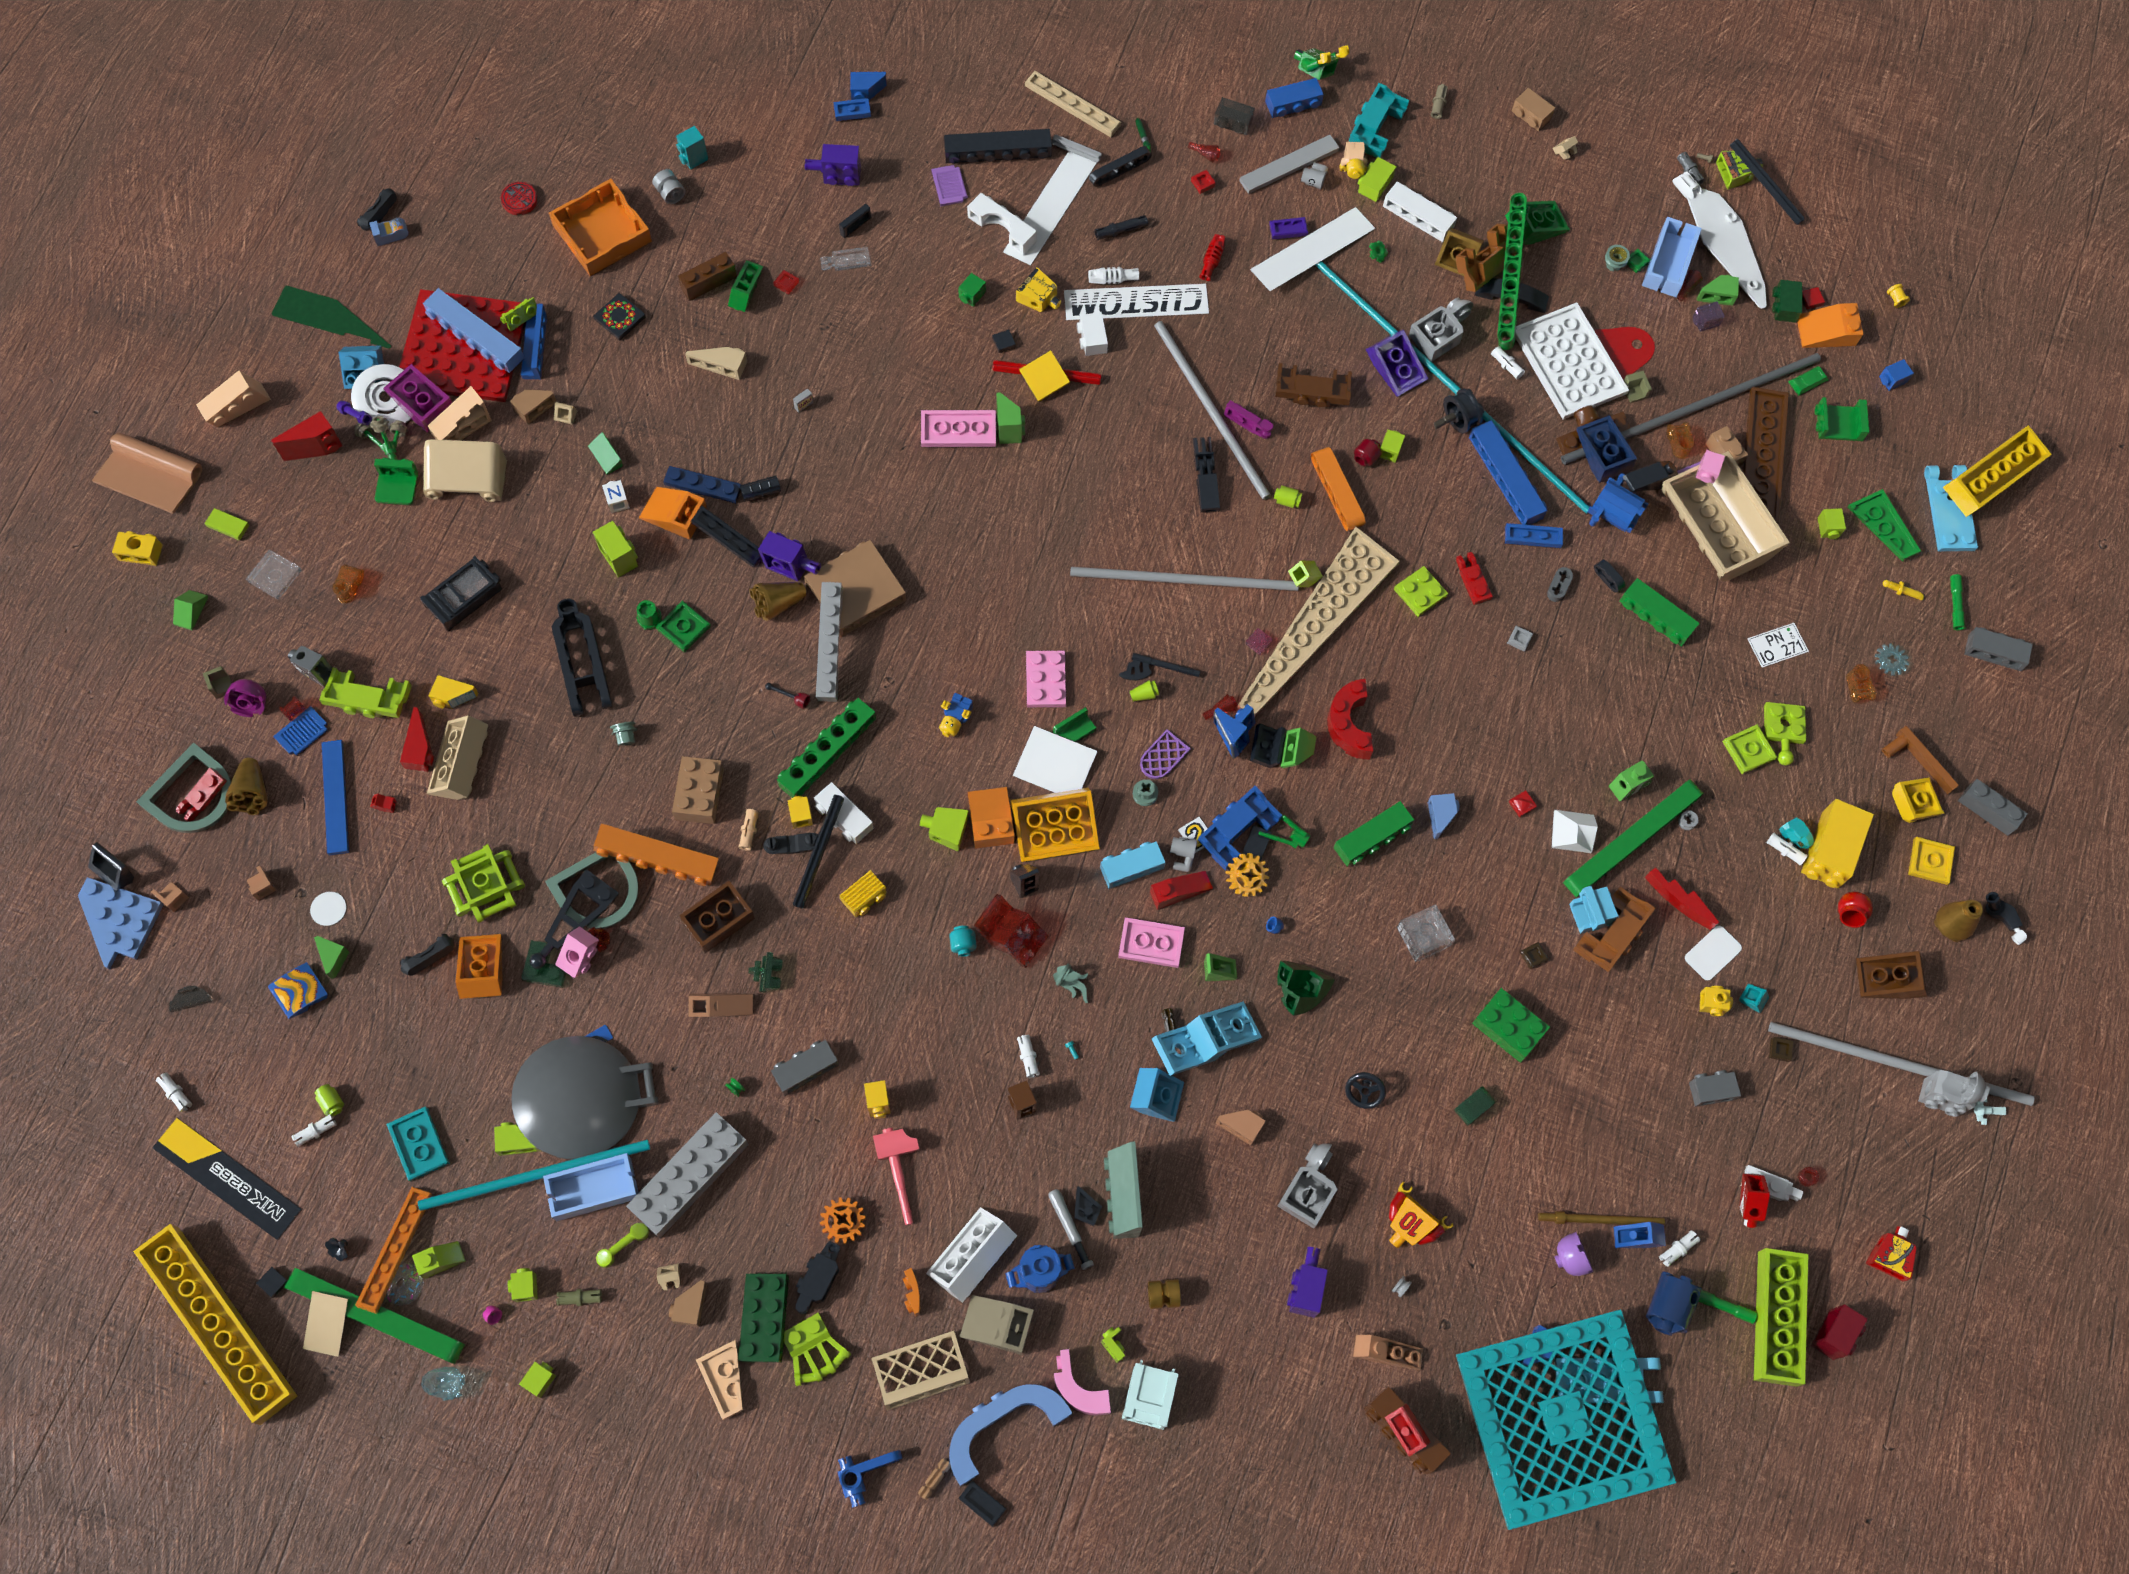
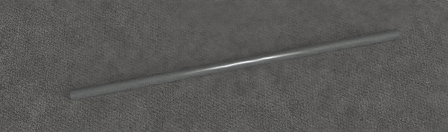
M1815 353L1622 431L1621 434L1627 440L1751 390L1752 387L1761 386L1820 362L1821 357L1818 353ZM1583 448L1561 456V461L1565 465L1586 455Z

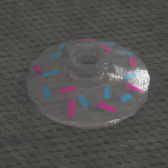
M401 1262L385 1296L386 1301L393 1305L403 1306L410 1304L418 1298L424 1281L419 1276L416 1266L411 1263ZM399 1279H402L403 1284L398 1287L396 1283Z

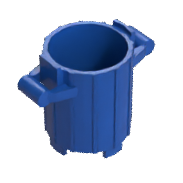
M1620 474L1616 481L1609 477L1606 486L1594 505L1590 506L1587 512L1593 515L1589 522L1592 527L1597 525L1599 518H1602L1622 531L1630 533L1637 524L1638 518L1647 508L1648 503L1644 499L1621 486L1625 481L1623 478L1625 474Z
M1034 1245L1025 1251L1020 1264L1010 1272L1005 1273L1009 1288H1028L1034 1293H1046L1056 1286L1059 1278L1075 1268L1071 1254H1057L1055 1250L1047 1247V1245ZM1061 1258L1064 1260L1066 1270L1062 1268ZM1014 1272H1017L1019 1284L1016 1282Z

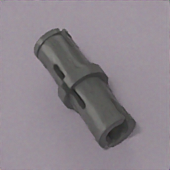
M1687 152L1679 154L1677 160L1682 165L1684 173L1687 171L1701 185L1705 179L1698 171L1697 164L1691 160Z

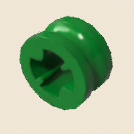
M731 1078V1082L729 1084L726 1083L725 1086L739 1098L740 1092H744L746 1089L737 1080Z

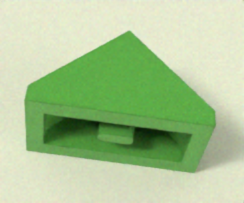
M189 590L175 598L173 624L193 630L208 596Z
M319 936L314 937L325 973L331 979L336 978L349 951L342 945Z
M1211 953L1206 954L1204 960L1206 981L1237 979L1235 959Z

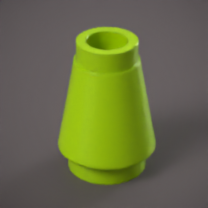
M1154 680L1151 682L1147 681L1130 691L1134 702L1155 699L1159 692Z

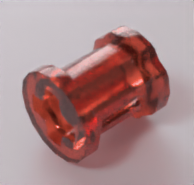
M295 696L292 697L293 700L287 705L279 707V710L290 722L293 720L292 717L301 710H306Z

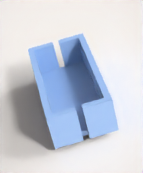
M1667 217L1659 234L1642 286L1655 291L1659 288L1661 293L1677 297L1683 285L1702 228L1686 223L1679 236L1677 233L1683 222Z
M626 1153L543 1176L546 1193L550 1197L548 1202L551 1217L555 1221H560L631 1201L638 1194L636 1180L633 1178L635 1175L630 1156Z

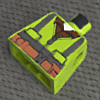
M1722 151L1716 164L1727 190L1753 180L1755 175L1734 151ZM1756 158L1759 164L1763 167L1762 159Z

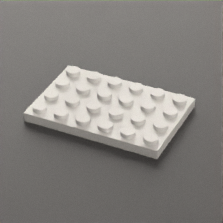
M1578 303L1516 326L1515 338L1563 420L1574 416V412L1587 405H1594L1596 407L1628 394L1629 389Z

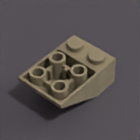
M972 1295L960 1337L1022 1355L1034 1310Z

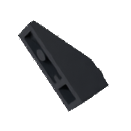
M1660 461L1627 473L1623 478L1632 492L1660 490L1663 488V482L1678 475V472L1676 471V466L1671 461Z
M1028 863L1024 866L1023 864L1017 865L1010 871V878L1020 898L1038 891V868Z

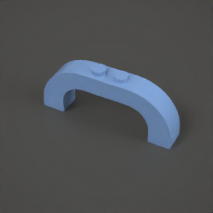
M1029 1384L1015 1387L1006 1393L1000 1391L991 1397L992 1402L984 1405V1403H981L973 1408L974 1413L958 1426L950 1444V1464L960 1487L979 1475L969 1453L971 1442L979 1432L1024 1405H1033L1043 1410L1054 1427L1072 1415L1070 1408L1062 1397L1047 1387Z

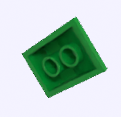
M1555 201L1527 202L1524 245L1535 244L1570 231ZM1509 212L1505 215L1507 221L1509 219Z

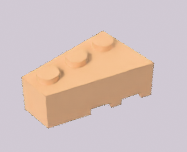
M238 371L196 405L206 422L219 427L271 399L260 382Z
M470 386L434 419L428 427L436 440L460 441L492 420L483 400Z

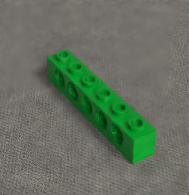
M859 698L851 701L846 706L845 711L841 715H837L833 719L832 724L819 733V738L814 743L810 742L806 746L805 752L801 756H796L787 770L784 769L780 772L777 779L778 786L791 798L802 796L876 720L875 711ZM851 718L857 719L855 723L848 722ZM837 732L844 733L841 737L834 736ZM825 745L830 746L829 750H821V748ZM811 759L817 760L815 764L807 763ZM796 773L803 774L801 778L794 777Z

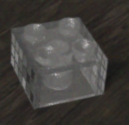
M1436 904L1400 920L1397 926L1415 962L1450 947L1455 941Z

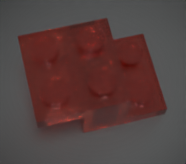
M999 894L995 895L973 925L995 949L1011 955L1024 968L1028 966L1049 937L1027 912L1013 908Z

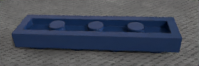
M669 466L663 481L665 486L735 504L741 491V484L673 466Z

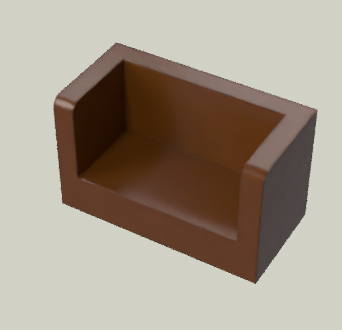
M1027 1080L1008 1088L1010 1094L1008 1100L1017 1120L1036 1112L1037 1103Z

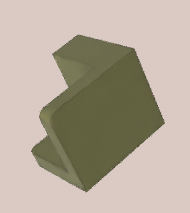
M1644 371L1626 375L1624 379L1629 389L1626 395L1630 403L1648 398L1652 388Z
M220 666L203 673L207 687L214 697L218 699L225 696L226 691L232 684L230 675Z

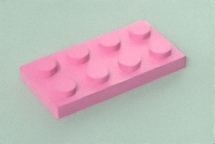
M921 410V447H996V410Z

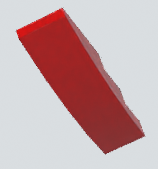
M1654 868L1646 875V880L1654 889L1691 920L1709 930H1712L1719 923L1695 891L1687 894L1676 879L1668 883L1657 868Z

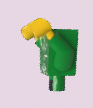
M1348 45L1338 48L1339 53L1334 52L1332 54L1315 48L1306 51L1298 49L1295 52L1294 59L1300 61L1298 65L1300 70L1321 80L1334 75L1339 58H1344L1349 54Z

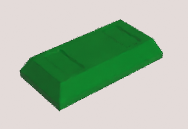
M1817 366L1789 380L1788 383L1799 396L1827 382L1829 379L1822 369Z

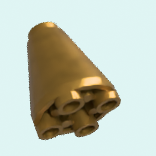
M802 582L757 583L753 588L749 589L750 596L756 604L754 608L755 614L758 618L762 617L765 621L771 620L806 597V589Z
M244 758L239 764L226 793V808L229 811L258 815L259 811L267 806L268 797L258 761L254 758Z
M1976 900L1946 903L1938 910L1934 924L1942 935L1953 942L1966 940L1976 930L1983 907Z

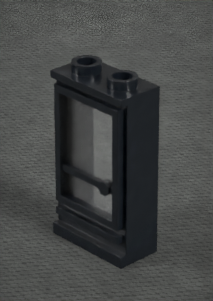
M475 555L472 557L473 559L428 594L420 597L424 607L428 608L436 619H439L447 632L502 590L499 583L501 582L500 577L495 572L491 573L488 570L489 566L483 559L479 561Z

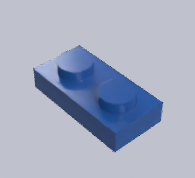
M868 98L833 102L836 121L871 117Z

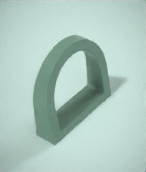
M193 743L136 802L171 830L181 833L200 832L218 823L227 813L225 797L232 781L225 769L216 760ZM198 759L208 768H214L227 780L222 787L221 799L214 811L203 819L193 822L175 820L155 806L154 802Z
M595 852L545 881L560 908L563 906L566 898L559 886L608 857H602ZM618 861L628 879L629 889L625 903L613 915L596 919L586 928L603 929L611 927L626 918L633 909L638 897V880L629 861L628 863ZM571 906L566 913L567 916L578 924L586 918L575 912Z

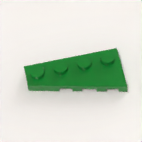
M1883 489L1848 505L1847 508L1902 562L1920 554L1921 550Z

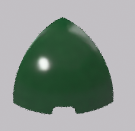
M1280 961L1277 983L1282 987L1284 997H1281V1000L1293 1016L1304 1014L1316 1007L1328 994L1335 981L1329 975L1309 966L1290 961Z

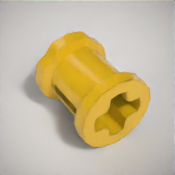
M1896 284L1887 291V294L1895 302V308L1902 307L1910 301V297L1906 296L1903 291L1902 284Z

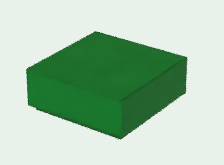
M1636 249L1630 254L1627 265L1637 273L1649 264L1650 259L1639 249Z

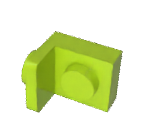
M1111 1327L1102 1335L1104 1339L1101 1343L1116 1363H1118L1125 1357L1123 1353L1125 1349L1118 1340L1115 1342L1113 1340L1121 1332V1329L1118 1327L1114 1330Z

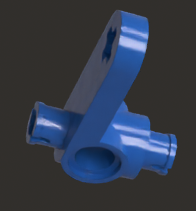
M900 1450L857 1465L853 1464L851 1455L845 1457L846 1464L844 1458L838 1460L841 1470L837 1472L845 1498L850 1497L852 1508L858 1507L857 1499L860 1505L866 1503L862 1494L866 1491L862 1474L903 1459ZM849 1473H854L857 1476V1482L852 1486H848L845 1482V1478Z

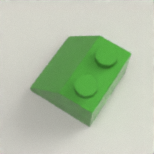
M996 393L999 444L1022 443V436L1025 435V416L1021 415L1019 406L1002 393Z

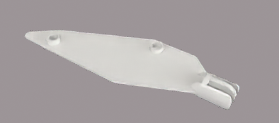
M1687 171L1673 179V184L1688 200L1697 227L1702 228L1700 236L1704 245L1731 276L1739 277V285L1759 308L1764 309L1767 305L1765 283L1740 217L1720 194L1702 189Z

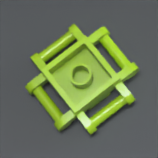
M486 844L482 849L458 860L457 858L451 860L455 874L444 878L442 883L449 891L458 917L464 916L472 910L477 922L481 923L485 918L508 907L513 908L517 906L511 892L524 888L525 883L520 879L515 869L509 850L493 855L489 844ZM499 862H504L512 883H506L498 866ZM458 881L468 901L464 905L455 887V883ZM502 896L506 898V900L483 911L479 910L480 906Z

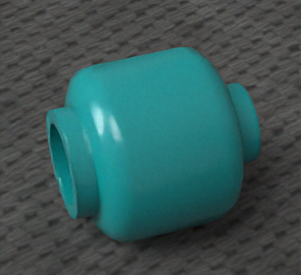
M957 926L949 935L951 951L957 953L959 957L971 955L970 952L974 951L977 947L975 931L970 929L969 926Z

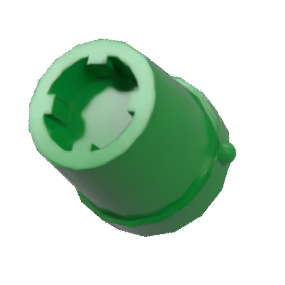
M644 600L638 604L636 617L638 624L644 630L655 629L662 621L660 610L649 600Z

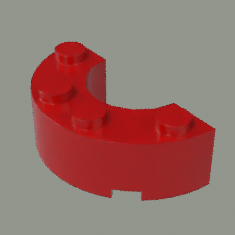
M1359 679L1346 684L1337 692L1329 709L1327 726L1329 734L1337 747L1339 746L1346 751V754L1352 757L1370 760L1373 753L1371 733L1363 732L1356 728L1350 718V712L1356 707L1364 706L1367 699L1366 679Z

